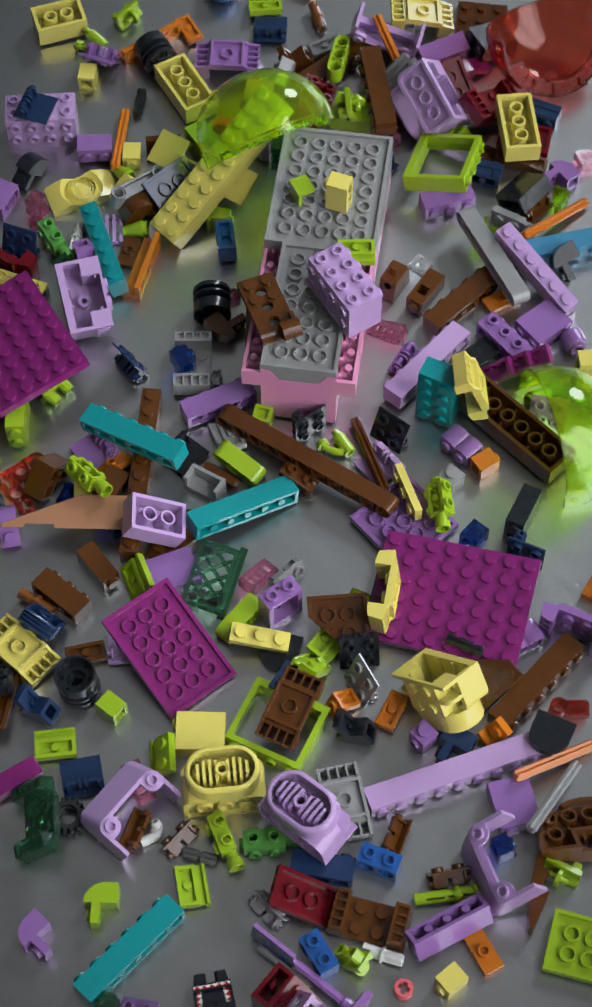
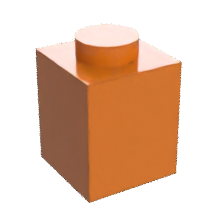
M488 447L470 458L469 468L481 481L499 470L500 458L496 452H493Z

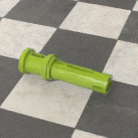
M473 882L472 885L459 886L457 884L452 889L413 893L414 904L417 907L451 901L459 903L478 893L477 883Z

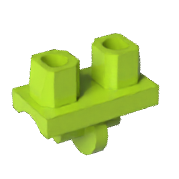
M138 0L125 3L119 13L115 12L111 15L113 22L118 25L119 30L123 31L130 24H137L140 21L139 17L142 15V11L139 9Z
M347 87L344 88V94L337 96L339 107L346 105V107L338 109V114L341 120L350 118L351 122H356V110L360 111L365 106V99L358 94L354 97L350 93V88Z
M66 379L44 392L40 401L43 404L47 401L55 407L62 399L56 391L59 389L67 395L72 390L73 385Z
M547 857L543 866L550 869L548 877L554 879V887H557L560 882L576 889L583 873L581 871L582 864L578 862H572L569 865L563 861Z
M340 944L334 951V955L339 959V968L353 971L358 976H363L368 972L369 960L374 957L370 952L359 950L357 947L350 948L344 944Z

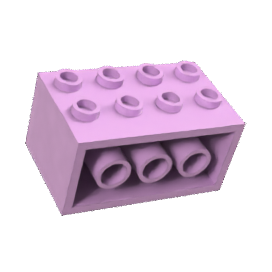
M75 92L44 94L58 98L46 125L13 117L23 95L5 96V126L10 150L77 146L79 119Z
M339 242L308 258V286L348 338L381 322L383 293L379 287L373 284L370 275L362 270L359 261L354 260L347 247H344Z

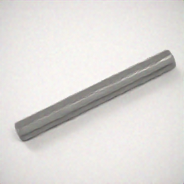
M574 759L570 762L526 825V830L531 834H534L540 828L581 769L582 764L578 760Z

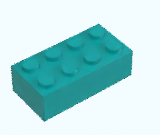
M427 356L418 373L415 415L422 419L433 421L439 426L449 428L458 412L460 394L456 395L452 365Z

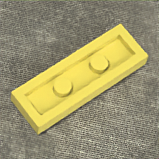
M403 463L395 464L392 477L395 484L398 483L400 487L399 493L401 498L405 499L407 503V513L412 515L414 521L422 519V507Z
M232 621L228 643L287 654L291 633Z

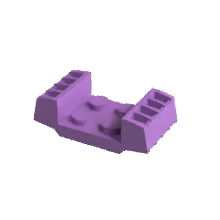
M211 39L209 42H197L194 67L200 76L209 79L210 70L244 71V80H246V77L257 78L260 44H252L243 40Z
M543 602L538 626L546 639H550L556 627L562 632L566 631L578 636L581 640L592 642V614L564 603L557 605ZM592 643L588 654L590 657H592Z

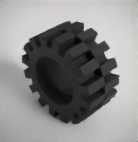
M63 797L61 802L56 800L55 806L51 805V811H49L48 815L51 828L55 831V834H60L63 838L65 835L68 838H72V834L76 837L78 836V831L81 833L84 831L80 823V814L85 809L82 802L79 803V800L76 798L72 800V797H68V800H65ZM65 811H72L76 814V819L70 824H64L60 821L61 814Z

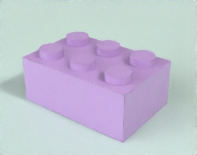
M132 492L123 501L122 537L176 548L186 539V504Z

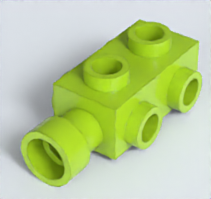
M75 455L68 458L64 471L84 491H96L102 498H106L112 493L113 486L105 481V474L101 471L99 472L91 461H87L84 457H76Z
M435 476L425 485L424 497L428 501L426 513L431 519L436 520V532L446 533L451 530L448 518L455 515L450 481Z
M212 811L206 816L207 824L204 825L207 836H212L214 843H211L215 855H220L222 861L227 859V866L231 873L237 872L245 867L243 858L239 857L237 846L222 811Z

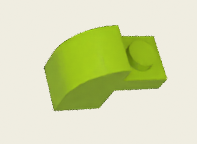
M119 882L97 883L85 893L83 904L84 908L87 909L86 921L90 922L91 930H100L102 909L119 910Z

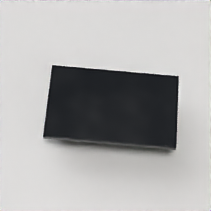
M485 336L465 350L470 357L476 358L479 366L490 361L501 352Z

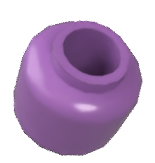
M568 327L561 334L560 341L564 351L569 354L577 355V350H584L587 345L586 338L580 328Z

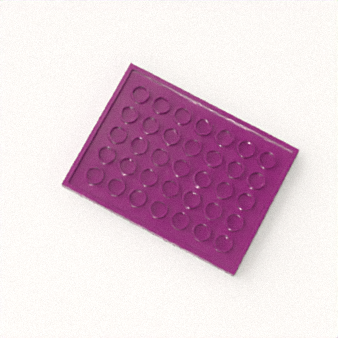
M26 270L0 285V418L90 366L88 359Z
M388 530L383 550H396L401 586L395 619L390 622L386 634L373 631L379 634V643L418 652L428 648L466 659L511 660L517 666L542 564L541 560ZM376 574L369 602L381 603L382 592L386 591L385 579L378 578ZM453 633L458 638L460 636L474 642V645L483 646L484 652L482 656L478 658L473 653L469 654L456 648L455 645L447 644L445 641L447 635Z

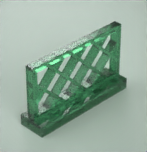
M203 538L182 595L185 603L216 614V619L222 621L227 614L248 549L241 547L240 550ZM204 545L212 547L214 552L207 555L203 549ZM229 553L234 556L233 559L225 561L222 554ZM218 556L221 563L213 565L210 558ZM205 560L209 567L202 570L198 563ZM224 567L228 574L220 576L216 569ZM212 571L216 578L208 581L205 573ZM200 575L204 583L196 585L192 578ZM219 582L222 589L215 592L211 584ZM207 586L211 594L202 596L199 589ZM195 591L198 598L195 600L187 598V593ZM214 598L217 606H210L205 600Z

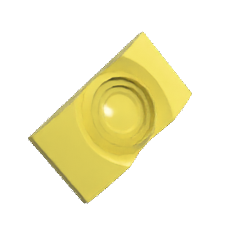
M109 169L89 170L80 177L58 180L46 187L44 194L56 218L79 211L80 206L96 201L97 205L108 202L111 190L116 183Z

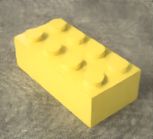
M185 53L154 65L155 80L186 124L217 111L215 95Z
M531 92L496 95L495 113L504 161L539 160L542 145Z

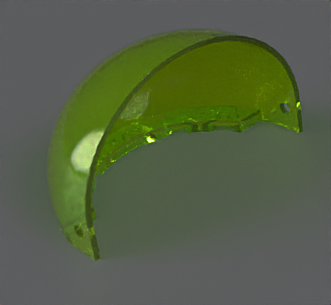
M259 68L230 78L209 95L199 113L197 140L209 170L224 160L238 156L241 151L250 150L265 141L312 125L317 126L319 129H325L334 122L335 117L323 92L306 77L286 69Z
M542 363L524 367L520 376L519 388L540 384L546 394L557 426L566 475V493L563 508L566 509L592 501V375L580 368L561 363Z

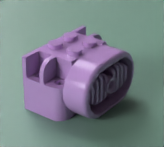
M421 58L399 75V85L390 92L393 107L407 132L417 141L421 133L443 134L449 129L456 128L457 124L461 121L471 120L458 101L459 96L439 60Z
M98 255L54 264L68 332L74 341L98 336V333L106 332L111 326H114L111 311H113L111 295L107 296L109 294L107 278L102 276Z
M286 770L277 774L268 784L266 795L257 805L258 811L264 820L325 866L358 827L351 821L350 816L341 809L334 794L309 775L299 770Z

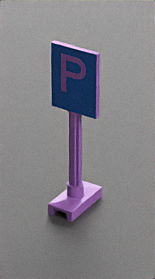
M256 922L253 925L251 936L287 965L290 967L294 966L298 972L340 1004V1007H366L372 999L373 994L367 989L355 1002L348 996L345 997L308 966L296 960L297 955L260 925Z

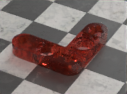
M39 452L28 455L0 473V491L12 505L15 504L16 510L21 516L36 511L34 501L27 493L23 492L20 484L29 475L31 470L29 467L36 457L43 456ZM23 468L26 470V473L23 475L16 474L18 469ZM3 480L9 481V489L6 483H2ZM18 491L21 493V496L12 498L11 494ZM23 501L27 507H30L29 510H27L26 508L24 509L22 504Z

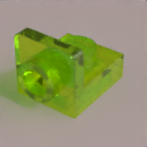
M558 185L554 186L552 195L555 199L553 202V206H555L554 214L566 208L571 195L570 190Z

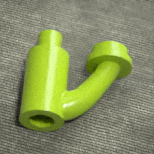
M85 27L83 32L87 35L86 38L89 41L100 46L103 45L104 48L108 46L109 41L95 29L91 30L89 27ZM80 39L73 46L76 52L79 50L89 51L87 50V45H84L85 42Z
M334 429L331 432L334 436L333 441L338 448L329 446L330 442L325 438L320 439L316 443L318 451L324 450L336 456L348 458L356 452L355 447L344 432H339L338 429Z

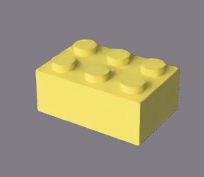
M61 0L30 8L32 22L40 46L86 35L83 30L85 27H88L80 0Z

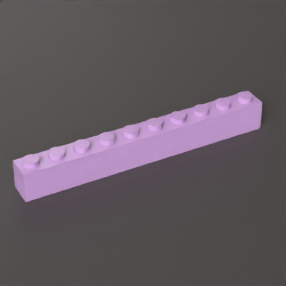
M529 732L365 787L363 789L371 818L376 816L383 817L390 811L404 810L410 804H421L427 801L428 798L434 796L437 798L442 797L448 791H459L464 789L466 785L482 783L486 778L492 776L493 778L500 777L504 772L514 771L524 765L548 757V755L541 754L534 749L529 738Z

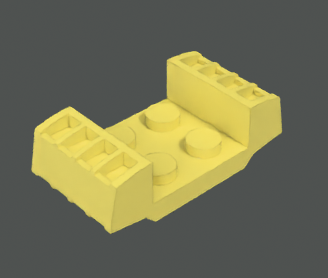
M391 0L390 2L391 25L404 30L406 24L422 26L425 23L428 27H436V37L438 38L449 36L454 30L453 10L450 3L442 2L441 0Z
M465 350L451 355L456 395L465 393L468 416L473 421L488 419L489 401L486 378L476 358L470 357Z
M379 550L375 565L378 578L385 579L386 591L382 592L381 603L368 602L367 604L370 629L382 634H386L390 622L395 619L401 578L396 550Z
M6 613L0 620V659L21 676L22 683L28 684L34 689L58 665L61 657L47 643L37 638L35 633L24 629L20 625L21 622Z

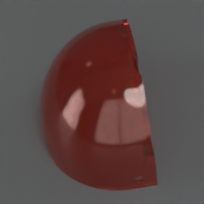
M592 0L534 1L503 13L486 27L487 45L496 67L511 84L522 91L531 92V94L539 97L558 98L580 90L592 78Z

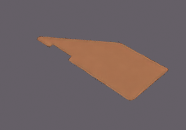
M79 495L1 524V527H24V524H54V528L122 530L123 501L128 496L109 495L106 498H102L100 495Z

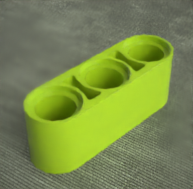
M339 35L335 38L327 64V79L332 83H338L342 80L348 60L350 39L345 35Z
M223 439L212 453L215 460L252 487L257 486L267 473L262 465L226 439Z
M251 592L246 594L220 622L215 630V634L228 643L232 621L252 625L259 617L258 597Z

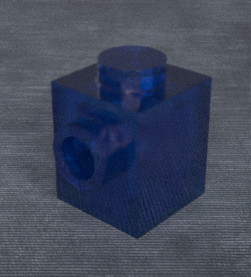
M185 343L175 346L169 351L170 362L178 373H190L197 369L195 352L192 348L189 349Z

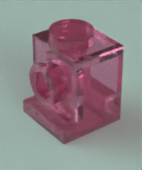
M34 189L24 199L26 213L39 221L51 210L47 203L46 194L37 189Z

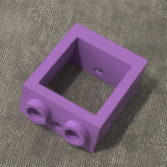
M289 575L258 595L259 618L267 628L275 629L302 612V588L292 575Z

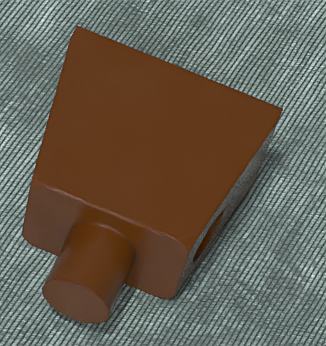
M396 260L391 261L380 277L379 288L383 293L382 300L394 304L410 281L408 266Z

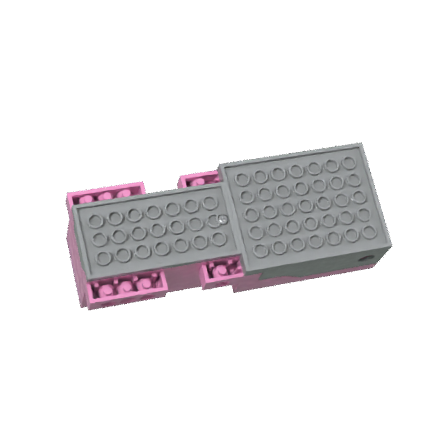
M286 125L265 232L264 253L259 275L272 271L290 311L293 310L295 317H298L301 323L303 335L286 341L282 339L263 345L251 319L241 369L242 384L261 386V404L274 407V416L292 418V413L296 410L301 411L307 416L325 404L326 422L336 423L340 395L355 397L365 330L350 338L342 331L308 286V258L337 244V239H375V265L362 266V270L370 275L373 284H375L391 181L393 137ZM332 171L353 177V198L346 214L325 208L323 196L326 188H323L326 177L329 178ZM306 174L313 184L315 192L302 197V206L298 207L289 192V180ZM273 320L270 322V324L277 325L279 323V321Z

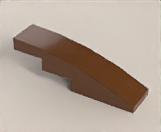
M485 144L484 153L481 154L484 160L498 161L504 164V169L519 172L543 174L548 164V159L541 156L539 160L505 162L502 146L499 144L496 148Z
M540 851L530 884L536 883L544 886L550 869L543 867L547 857L541 855ZM550 891L530 900L527 904L528 934L531 936Z

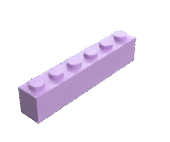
M509 221L495 232L494 237L510 261L544 300L549 298L567 316L575 311L579 301Z
M455 321L445 325L437 336L432 337L426 347H422L414 358L412 357L408 360L403 369L400 368L391 380L385 382L383 385V398L401 409L417 394L418 373L427 356L448 364L451 361V355L459 353L469 343L470 331Z

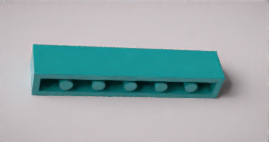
M96 201L80 206L79 209L94 251L98 255L104 278H107L108 288L113 298L129 292L127 281Z
M90 403L79 419L84 431L176 471L189 454L186 443L179 438L174 439L163 431L158 432L149 425L139 424L133 418H125L116 411L111 412L102 405L97 406Z
M286 476L277 477L274 480L242 490L239 493L210 502L202 507L191 509L186 512V526L197 541L297 503L299 489Z
M167 894L162 898H157L153 902L152 908L147 913L143 912L136 920L137 922L132 927H127L117 942L113 941L105 949L106 952L100 958L96 957L84 973L80 972L74 978V983L72 984L74 991L90 1007H94L185 919L184 910Z

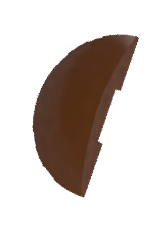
M591 796L565 801L559 805L557 810L549 813L542 823L538 836L541 855L560 861L592 862Z

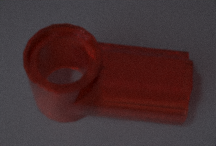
M555 697L550 702L547 712L562 719H588L590 707L588 700H565L562 697ZM557 707L562 711H556L554 708Z

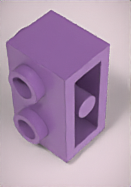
M112 133L77 135L79 162L111 161L113 151Z

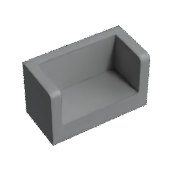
M194 463L183 477L184 489L210 502L220 500L227 491L226 479Z

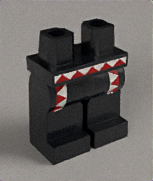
M225 969L215 971V982L211 983L206 982L205 973L194 975L192 991L195 1007H236L231 979H228Z

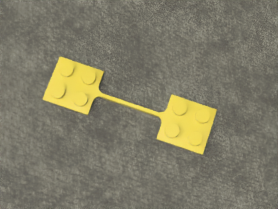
M163 129L147 160L167 167L184 155L185 157V152L191 142ZM185 157L188 162L194 165L198 164L197 162ZM247 169L224 198L243 206L259 174Z

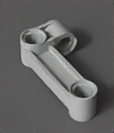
M155 165L146 173L120 186H114L108 199L109 206L119 209L129 197L137 193H146L141 184L165 167Z

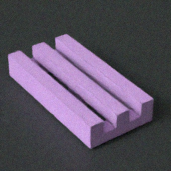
M116 213L112 214V216L105 214V225L108 233L109 221H112L113 246L122 245L124 240L122 217L120 214L116 216ZM116 220H119L120 241H116Z

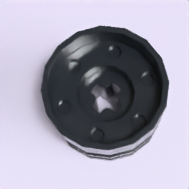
M152 30L143 34L134 45V53L151 76H155L154 65L177 56V53L163 32L159 30Z
M205 280L195 285L193 288L194 320L198 324L203 326L204 319L219 310L227 321L231 319L230 287L226 283L219 280Z
M73 655L66 657L58 663L54 670L53 678L64 703L72 708H84L94 703L100 695L101 684L92 662L84 656Z

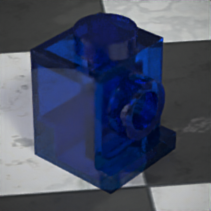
M474 518L460 533L459 544L478 548L483 541H487L490 529Z
M506 831L490 839L489 848L498 865L517 857L515 848H517L516 843L512 837L508 836Z

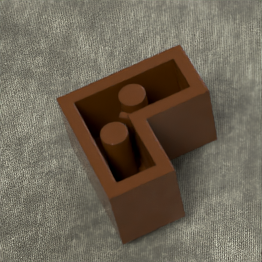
M55 452L36 457L31 463L29 475L24 480L23 492L40 502L51 499L56 483L66 480L68 474L64 471L67 459Z

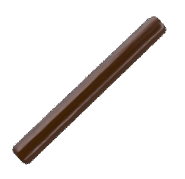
M351 418L350 425L376 485L388 490V482L360 418Z

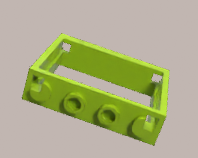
M421 133L402 176L405 190L466 193L468 186L472 183V176L476 174V167L480 163L481 154L484 153L485 143L482 142V136ZM430 149L469 151L460 175L419 173Z
M257 676L225 735V744L242 745L249 748L268 767H276L282 771H302L331 717V708L315 701L309 715L318 720L296 762L235 735L257 694L260 693L271 698L274 689L268 687L271 681Z

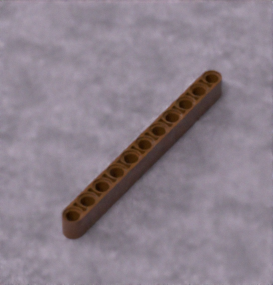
M226 404L216 417V422L224 429L285 463L287 461L291 462L312 478L384 518H389L400 503L398 497L231 404Z

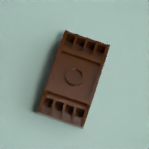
M287 665L262 714L255 734L295 751L300 741V733L314 703L319 701L322 695L325 681Z
M338 887L334 894L324 932L339 936L345 940L361 944L366 942L381 948L386 946V949L404 952L407 941L404 931L410 929L413 909L412 906L401 902H396L394 907L354 897L353 890Z

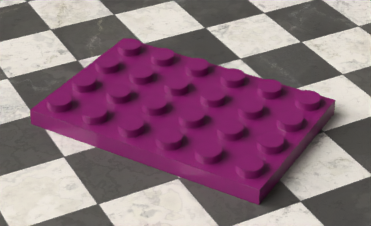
M167 577L101 621L104 628L170 720L177 717V711L187 710L237 674Z

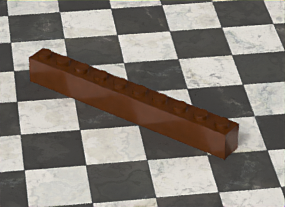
M142 389L138 416L139 424L149 425L156 431H159L163 402L161 389ZM134 452L127 496L132 492L150 495L154 461ZM121 534L119 547L120 561L126 563L131 558H134L136 553H142L143 541L122 537Z

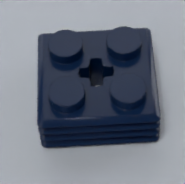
M38 602L24 607L20 616L17 617L24 629L33 630L37 633L36 637L44 642L59 636L64 626L67 625L65 621Z

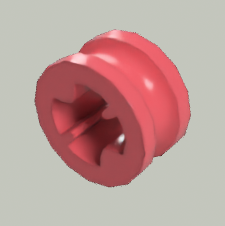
M402 978L396 981L393 992L399 1000H407L412 996L414 987L410 980ZM406 985L409 992L405 991L404 994H401L398 986Z

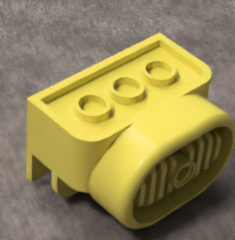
M425 648L391 674L393 678L403 680L402 692L409 695L412 705L419 712L421 719H425L435 730L445 733L463 732L477 725L484 716V709L480 699L488 693V687L478 661Z
M242 745L215 746L199 749L188 758L181 770L185 819L204 818L215 810L222 811L224 816L259 812L257 805L266 795L263 763L252 750Z

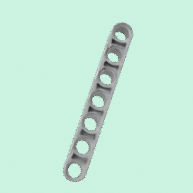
M472 206L457 212L456 218L460 227L511 306L530 300V292L477 209Z

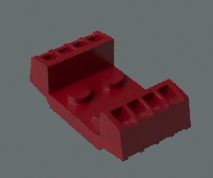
M509 78L501 79L495 88L483 92H478L476 88H472L466 91L458 101L475 124V127H486L497 123L495 113L496 95L518 92Z
M0 247V269L16 274L26 270L31 278L40 280L37 256L27 250L18 259L15 255L8 254Z

